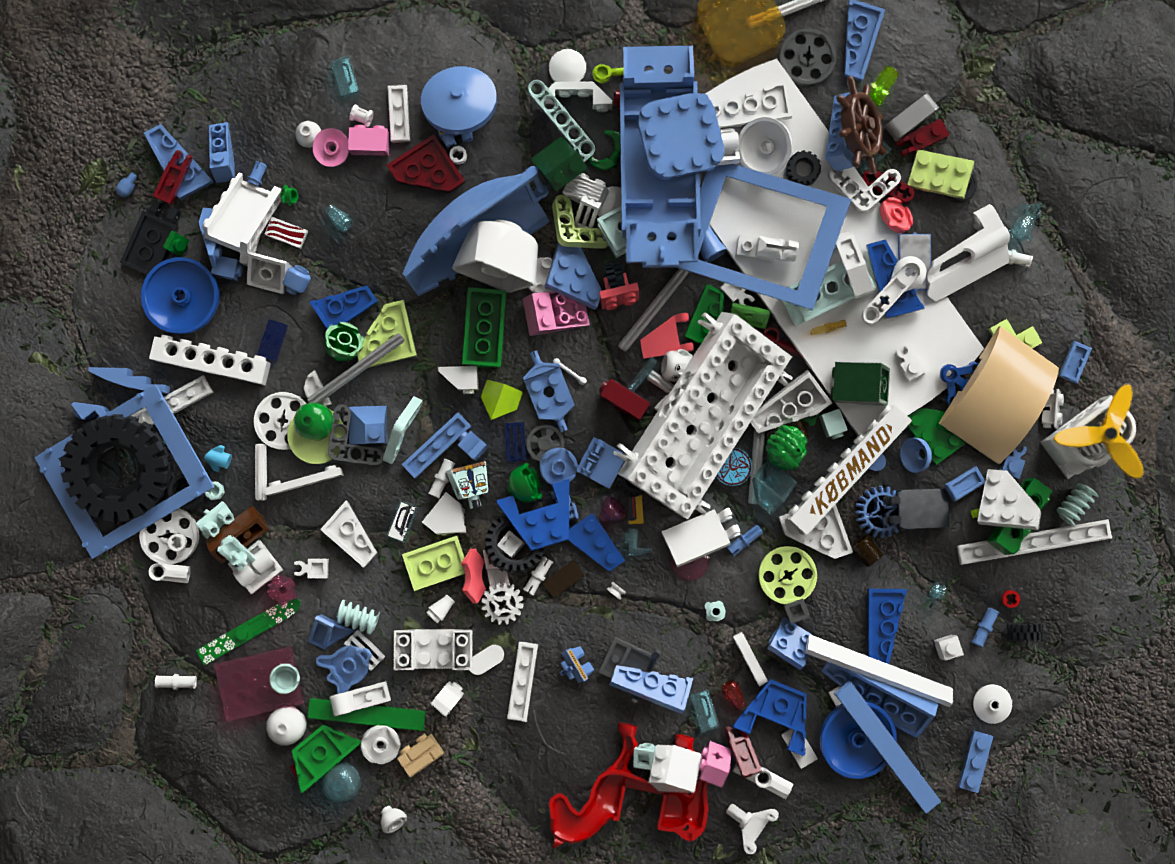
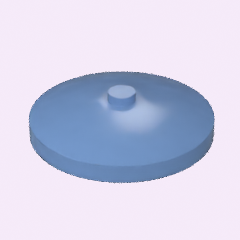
M465 66L451 67L435 74L426 83L421 94V107L426 120L437 130L448 134H466L481 128L491 119L497 106L496 89L491 79L480 70Z

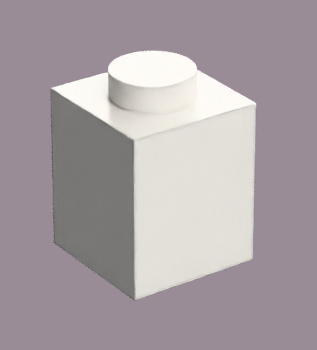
M949 635L934 640L939 659L946 661L964 655L958 636Z

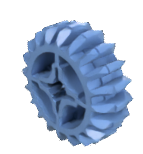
M878 486L877 491L875 487L870 488L871 494L868 491H864L866 498L863 496L859 497V500L863 503H856L855 505L861 508L860 511H855V514L861 515L856 521H863L860 528L863 529L867 526L866 534L872 531V536L876 537L879 532L880 538H884L885 532L888 537L892 536L891 530L894 533H898L899 531L896 527L898 524L889 525L885 524L884 516H889L893 511H895V516H897V504L886 506L883 505L882 500L879 498V496H896V490L890 493V487H886L883 491V487ZM873 499L874 508L867 514V506ZM880 507L881 509H889L882 513V515H873L880 511ZM877 518L884 528L874 526L869 519Z

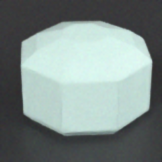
M214 481L212 482L214 488L205 492V496L210 500L221 499L225 493L224 486Z

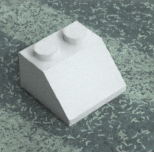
M656 745L649 783L659 791L694 793L701 754L674 745Z

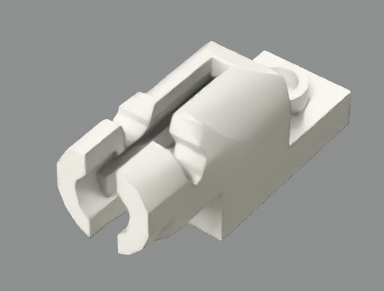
M739 235L736 255L767 261L795 262L796 253L787 252L783 254V251H796L798 242Z

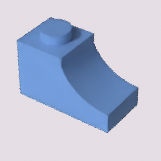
M472 431L469 433L464 432L458 439L460 441L458 446L475 461L488 449V446Z

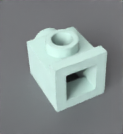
M643 743L638 748L635 747L634 767L651 770L656 746L651 743Z

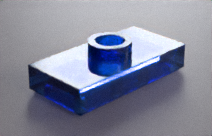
M269 319L257 355L277 361L288 325Z

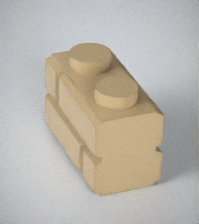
M424 733L415 740L417 744L412 747L407 745L399 751L401 755L397 759L410 778L444 754V751L432 734L426 736Z

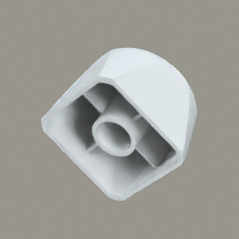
M495 220L494 222L479 221L474 223L467 233L452 269L496 289L506 290V292H514L535 286L538 243L515 223L505 220Z

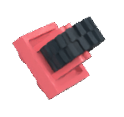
M620 262L604 265L606 277L603 278L605 290L599 291L601 308L613 310L618 305L625 304V306H630L639 301L638 284L628 283L626 273H623L621 270Z

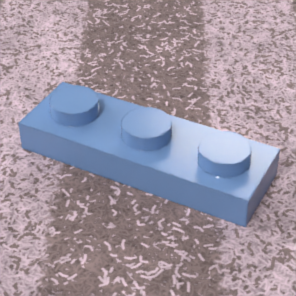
M975 730L972 731L958 782L959 788L976 793L979 792L993 740L992 735Z

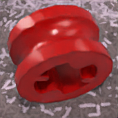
M1007 590L1002 594L1001 601L1004 606L1014 608L1019 605L1020 596L1015 591ZM1008 594L1010 596H1012V594L1014 595V603H1007L1008 599L1006 598V596Z

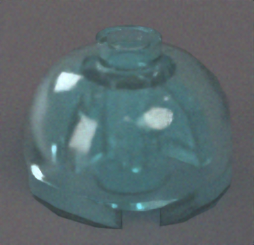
M339 762L322 777L321 788L323 793L333 802L343 803L351 800L361 787V777L356 768L349 763Z

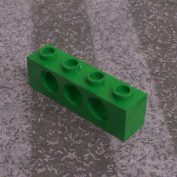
M1035 477L1027 478L1023 481L1021 488L1041 511L1042 507L1049 502L1052 490ZM996 526L987 542L1004 555H1014L1020 550L1021 542L1029 535L1031 529ZM1010 530L1013 531V536H1012V537H1011V535H1010Z

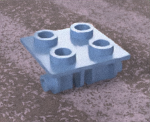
M593 437L576 471L610 489L624 463L622 459L613 453L616 451L623 454V452Z

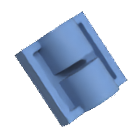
M784 617L769 639L767 649L801 670L809 656L805 652L807 638L811 634L795 623L791 624L790 620Z

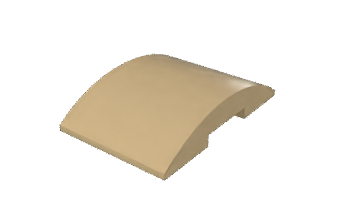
M1001 326L997 328L979 357L981 361L964 389L958 391L938 423L997 464L1004 461L1030 431L1051 395L1059 371V367Z

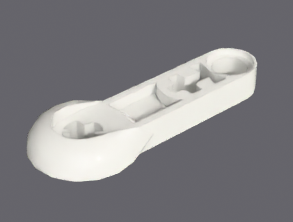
M911 256L899 260L894 267L890 282L863 310L862 320L870 325L876 323L904 292L920 286L926 278L924 263L920 259ZM912 268L914 270L913 274H915L914 277L912 275L907 277L905 269L910 270ZM880 297H887L888 305L883 304L880 307L882 313H880L878 308L872 306L873 303L877 306L881 302ZM868 310H873L876 313L875 320L870 321L866 318L865 314Z

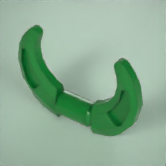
M606 130L604 132L605 135L611 136L615 142L616 150L609 159L597 160L592 156L588 158L594 168L609 170L616 165L615 162L621 155V135L616 131Z

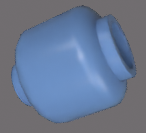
M298 265L289 267L282 282L286 287L285 290L293 295L304 293L311 280L308 274L309 271Z

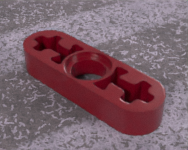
M869 169L862 175V179L868 187L874 182L869 183L866 177L870 175ZM877 171L875 174H872L873 179L877 180L883 173ZM889 176L887 181H894V178ZM900 181L886 195L889 198H897L903 204H906L913 199L915 193L911 186ZM875 186L872 188L873 191L882 194L880 187ZM897 186H899L900 188L898 189V191L903 192L904 190H907V195L909 196L903 198L902 193L897 192L896 195L893 193L897 189Z

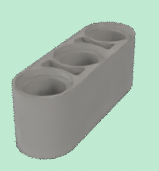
M927 93L885 126V129L895 141H898L935 113L939 107Z

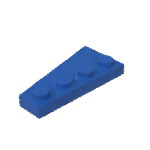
M867 588L868 657L889 664L907 589Z

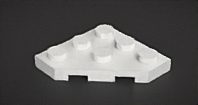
M988 469L977 520L978 524L1038 530L1041 516L1040 508L1008 471Z
M836 504L808 535L803 534L787 519L789 514L778 517L784 535L833 559L853 553Z

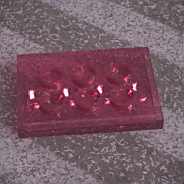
M292 646L214 664L226 722L304 703L300 682L297 688L289 694L277 693L270 684V674L278 665L290 664L296 668Z

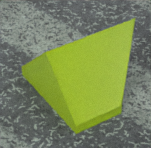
M487 380L481 399L490 419L493 420L517 410L523 392L506 384Z

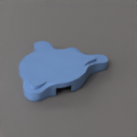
M344 646L332 655L318 656L316 663L318 666L330 670L327 680L337 686V694L349 691L352 685L365 678L369 670V661L372 654L367 648L361 649L355 646Z

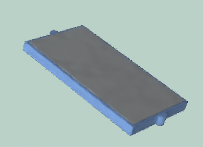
M916 232L913 234H899V260L908 256L916 257L924 263L927 273L928 268L931 266V234H917ZM912 268L910 270L905 269L907 277L910 275L914 277L915 274H913L914 270ZM926 278L920 286L914 288L915 292L927 290Z

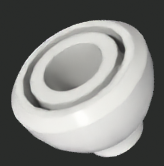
M312 121L302 122L296 128V140L303 147H313V141L321 129Z
M391 806L385 807L381 811V827L383 832L392 833L398 830L405 823L407 815L400 809L391 808Z

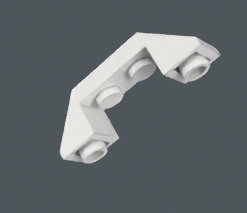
M554 82L548 88L554 96L559 95L560 97H570V95L588 97L593 95V109H597L598 112H607L608 109H612V100L594 82ZM545 99L544 107L548 110L552 109L554 106L553 101ZM536 104L537 110H540L541 112H543V111L539 108V106Z
M851 231L840 234L835 248L837 253L840 254L855 298L873 293L874 288L867 266L854 234Z

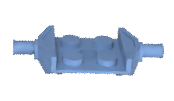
M534 351L535 356L531 352L530 355L534 365L523 379L538 418L541 420H555L560 433L564 432L562 426L567 431L564 416L575 404L560 366L556 363H543L540 360L538 351ZM546 387L554 389L555 393L552 397L544 395L543 392Z

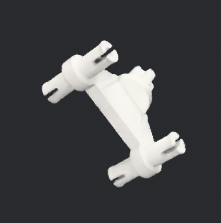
M731 804L726 810L729 816L740 823L739 827L742 828L744 850L747 854H754L756 852L757 846L754 842L768 821H776L779 817L775 809L757 813H745L736 805Z

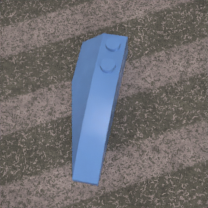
M827 662L822 668V672L839 686H844L850 681L864 700L870 701L884 709L891 717L895 727L915 738L920 736L936 715L937 702Z

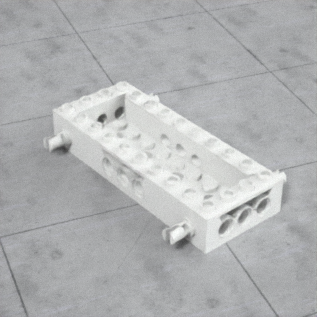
M722 312L716 321L707 313L701 315L707 322L698 320V323L709 330L702 344L632 452L622 444H619L617 447L623 454L616 451L613 453L625 461L618 475L686 519H689L694 509L703 515L707 513L701 506L710 509V504L704 502L701 498L776 381H779L786 387L789 383L784 378L793 379L791 375L783 371L792 356L733 313ZM731 360H733L735 362V368L730 371L728 369V363ZM713 392L715 398L713 402L709 403L707 396ZM689 425H693L694 431L688 435L686 429ZM672 457L673 464L667 467L665 462L667 458Z

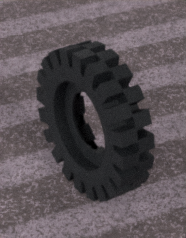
M113 414L108 417L106 415L97 418L76 430L71 436L72 440L68 441L63 451L67 454L61 457L60 467L66 468V471L61 473L63 483L69 482L70 485L66 491L70 498L73 496L78 498L75 504L81 510L87 507L90 509L88 514L95 518L103 516L104 521L113 522L116 519H119V522L129 521L133 517L137 518L156 506L157 502L162 500L167 493L165 489L172 480L169 473L173 471V462L167 459V456L171 455L170 450L167 446H162L161 441H163L160 433L154 434L151 431L153 426L147 422L139 423V418L130 415L123 417V414ZM121 447L131 452L136 458L138 475L130 486L114 488L104 483L97 471V461L101 453L106 449Z

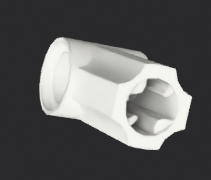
M155 563L149 568V576L153 580L189 582L190 566ZM158 566L162 567L164 570V573L161 577L157 576L155 573V570Z

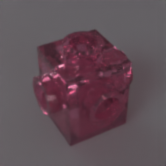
M278 574L269 580L271 583L268 584L269 590L267 593L272 601L276 599L280 606L298 596L293 589L296 585L291 577L287 578L285 575L280 576ZM284 586V589L279 591V588Z

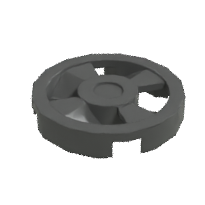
M544 424L535 427L530 432L526 445L529 454L540 462L542 456L548 450L564 448L565 442L562 433L557 428ZM539 430L542 434V437L540 439L533 435L536 431ZM555 431L559 438L552 441L550 437ZM539 447L541 450L536 456L532 450Z

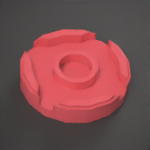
M890 197L881 203L879 208L880 215L884 223L891 230L897 233H905L913 224L912 214L907 206L904 207L901 204V200Z

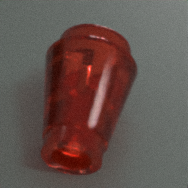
M729 680L721 686L722 694L736 710L742 709L746 705L738 682Z

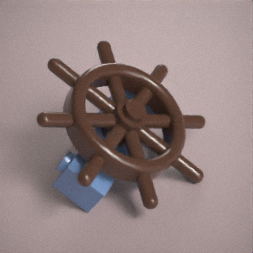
M848 76L846 81L849 92L834 96L825 159L835 171L852 167L858 168L861 159H866L869 173L875 174L877 169L874 156L877 153L880 155L886 154V149L882 145L881 121L884 119V116L879 114L875 103L870 98V85H864L863 92H857L854 77Z

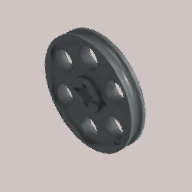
M800 29L793 32L784 41L779 53V63L795 84L814 86L825 81L833 71L836 64V50L830 38L824 33L815 29ZM797 36L804 37L805 44L798 45L795 42V38ZM817 38L822 39L824 46L816 47L814 40ZM808 47H809V53H808V54H809V57H811V59L809 60V62H808V64H807L806 58H805L804 56L807 54V52H808ZM792 51L794 58L791 60L786 59L784 52ZM824 55L829 56L831 63H822L821 57ZM793 68L801 70L802 73L799 77L792 75L791 70ZM817 70L820 73V78L813 79L810 76V72Z

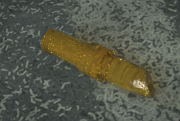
M846 321L830 322L815 327L811 330L810 335L829 333L833 330L847 327Z

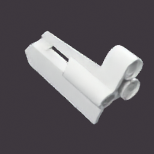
M989 204L973 213L974 228L977 229V233L932 261L926 273V284L928 285L926 295L937 302L1009 263L1007 243L1010 241V234L992 205ZM963 251L971 253L969 257L940 272L941 264Z

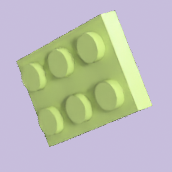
M918 150L908 185L913 189L964 199L974 167V161Z
M458 536L402 554L414 591L465 574L464 568L461 565L465 557Z

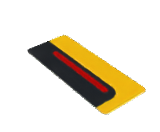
M642 495L637 497L628 496L629 524L644 523Z

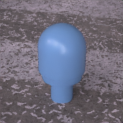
M131 172L127 179H121L116 186V193L120 197H128L134 190L135 184L133 183L138 176Z

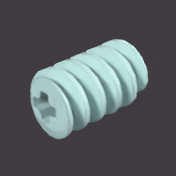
M1077 483L1076 489L1071 491L1072 495H1068L1066 497L1067 501L1061 503L1062 507L1056 509L1060 518L1073 527L1076 526L1072 521L1073 519L1081 520L1077 514L1085 515L1082 508H1090L1087 502H1095L1092 496L1099 497L1092 488L1081 483Z
M342 600L337 613V623L341 625L345 620L346 627H349L352 623V629H357L359 626L360 632H363L367 628V634H371L377 625L380 612L377 616H374V610L367 614L366 607L362 611H359V605L352 609V602L346 607L345 600Z

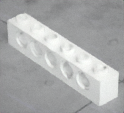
M161 335V338L154 336L149 357L153 361L266 386L271 363L267 362L265 357L255 355L254 358L247 357V353L239 351L232 354L228 353L229 349L217 347V350L210 349V345L199 343L196 346L191 345L192 341L180 339V342L173 341L171 336ZM176 346L177 353L171 356L170 350L172 347ZM195 350L196 356L190 360L188 355L191 351ZM214 355V362L208 364V356ZM228 359L233 360V365L230 368H226L225 365ZM247 363L252 364V369L249 372L244 371V366Z

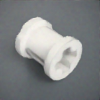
M354 105L349 120L363 123L364 126L369 127L374 112L371 110L366 111L359 108L358 105Z

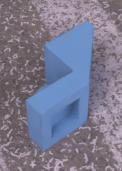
M78 402L71 404L74 408L73 413L80 420L89 421L97 414V418H100L110 412L107 407Z

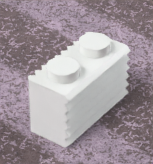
M581 173L567 183L563 190L565 196L578 203L581 202L583 196H586L588 201L593 199L595 204L600 202V209L609 192L605 182L599 179H595V181L590 180L589 176Z

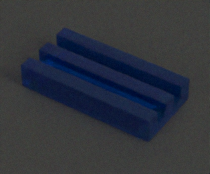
M524 422L505 423L507 461L527 460ZM518 426H520L521 429L522 457H519L518 454ZM509 427H513L515 457H511Z

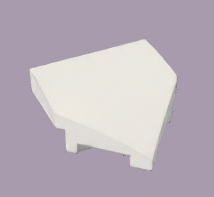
M445 492L422 523L437 535L447 536L454 533H466V527L464 526L465 509L462 508L461 503Z

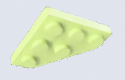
M404 300L388 303L383 306L379 316L363 339V346L357 355L358 361L398 333L402 335L405 341L370 367L417 356Z

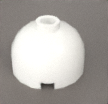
M283 706L270 714L266 730L273 742L288 746L302 738L306 731L307 722L304 714L293 706Z

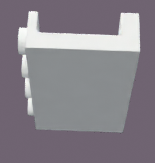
M238 173L236 178L231 179L228 190L222 193L219 204L213 207L210 218L205 219L202 226L204 238L248 255L280 204L281 189L274 186L271 192L243 181V174Z

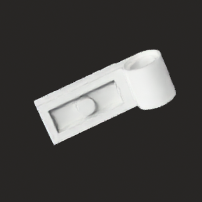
M387 681L330 696L333 714L337 716L391 701Z

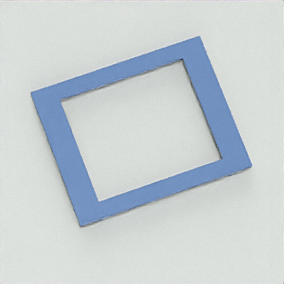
M735 164L718 165L714 170L706 172L700 188L701 231L700 237H698V255L726 177L823 205L827 208L798 291L698 260V262H681L682 267L676 268L813 310L851 199Z
M156 384L103 415L108 417L113 414H123V417H127L145 407L190 485L154 506L143 515L132 519L103 537L93 517L88 514L89 510L87 507L81 510L75 504L78 498L76 496L70 498L66 491L70 487L69 482L63 483L61 473L66 470L64 467H60V458L67 454L63 450L66 443L72 440V435L34 457L40 466V472L44 473L82 540V546L87 549L92 559L214 488L212 481Z

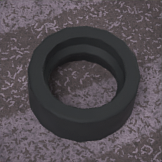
M183 473L175 476L170 481L168 486L169 498L176 494L178 485L186 480ZM205 493L194 501L183 505L180 509H195L199 507L206 499Z

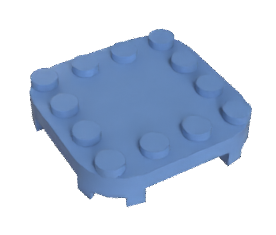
M689 93L652 101L642 107L637 119V128H639L649 173L651 172L656 177L662 179V181H670L671 178L712 171L722 161L724 144L715 108L708 95Z

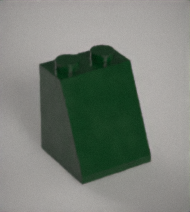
M562 136L530 159L539 169L540 174L552 191H558L588 169L578 153Z
M835 362V367L832 368L834 386L831 387L833 401L837 403L875 406L888 405L889 367L882 363Z

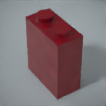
M611 378L609 382L604 381L599 389V393H601L600 399L637 422L640 421L650 405V402Z

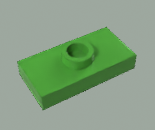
M737 303L732 304L730 313L736 314L750 326L766 329L770 316V310Z

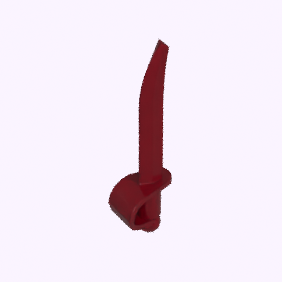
M771 327L767 328L764 332L759 331L781 349L802 358L795 346L778 339L779 332L777 329ZM768 330L773 331L775 333V337L766 334V332Z

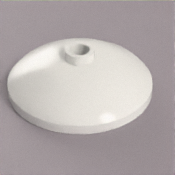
M769 117L757 118L746 124L739 134V155L743 167L772 175L779 172L788 163L792 153V138L786 126L780 121ZM770 143L771 149L767 150V145Z

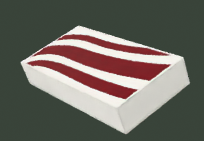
M271 217L265 235L301 249L308 231Z

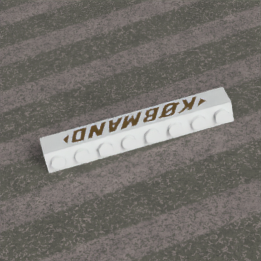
M896 405L885 406L879 413L881 415L877 421L874 419L866 427L868 431L864 435L860 434L853 441L855 445L851 449L847 448L841 454L842 459L838 463L834 462L827 471L829 473L825 477L821 476L814 485L816 487L811 492L807 491L801 499L803 501L799 506L794 505L790 509L787 519L803 534L808 535L912 421Z

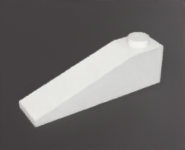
M807 370L760 406L750 423L758 433L808 416L816 415L832 404V402Z

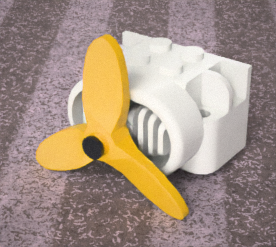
M1129 384L1119 388L1114 397L1109 395L1098 399L1040 442L1067 479L1075 474L1084 472L1086 469H1092L1095 466L1098 468L1109 459H1112L1129 477H1142V464L1130 445L1136 433V424L1133 416L1128 411L1132 399V388Z

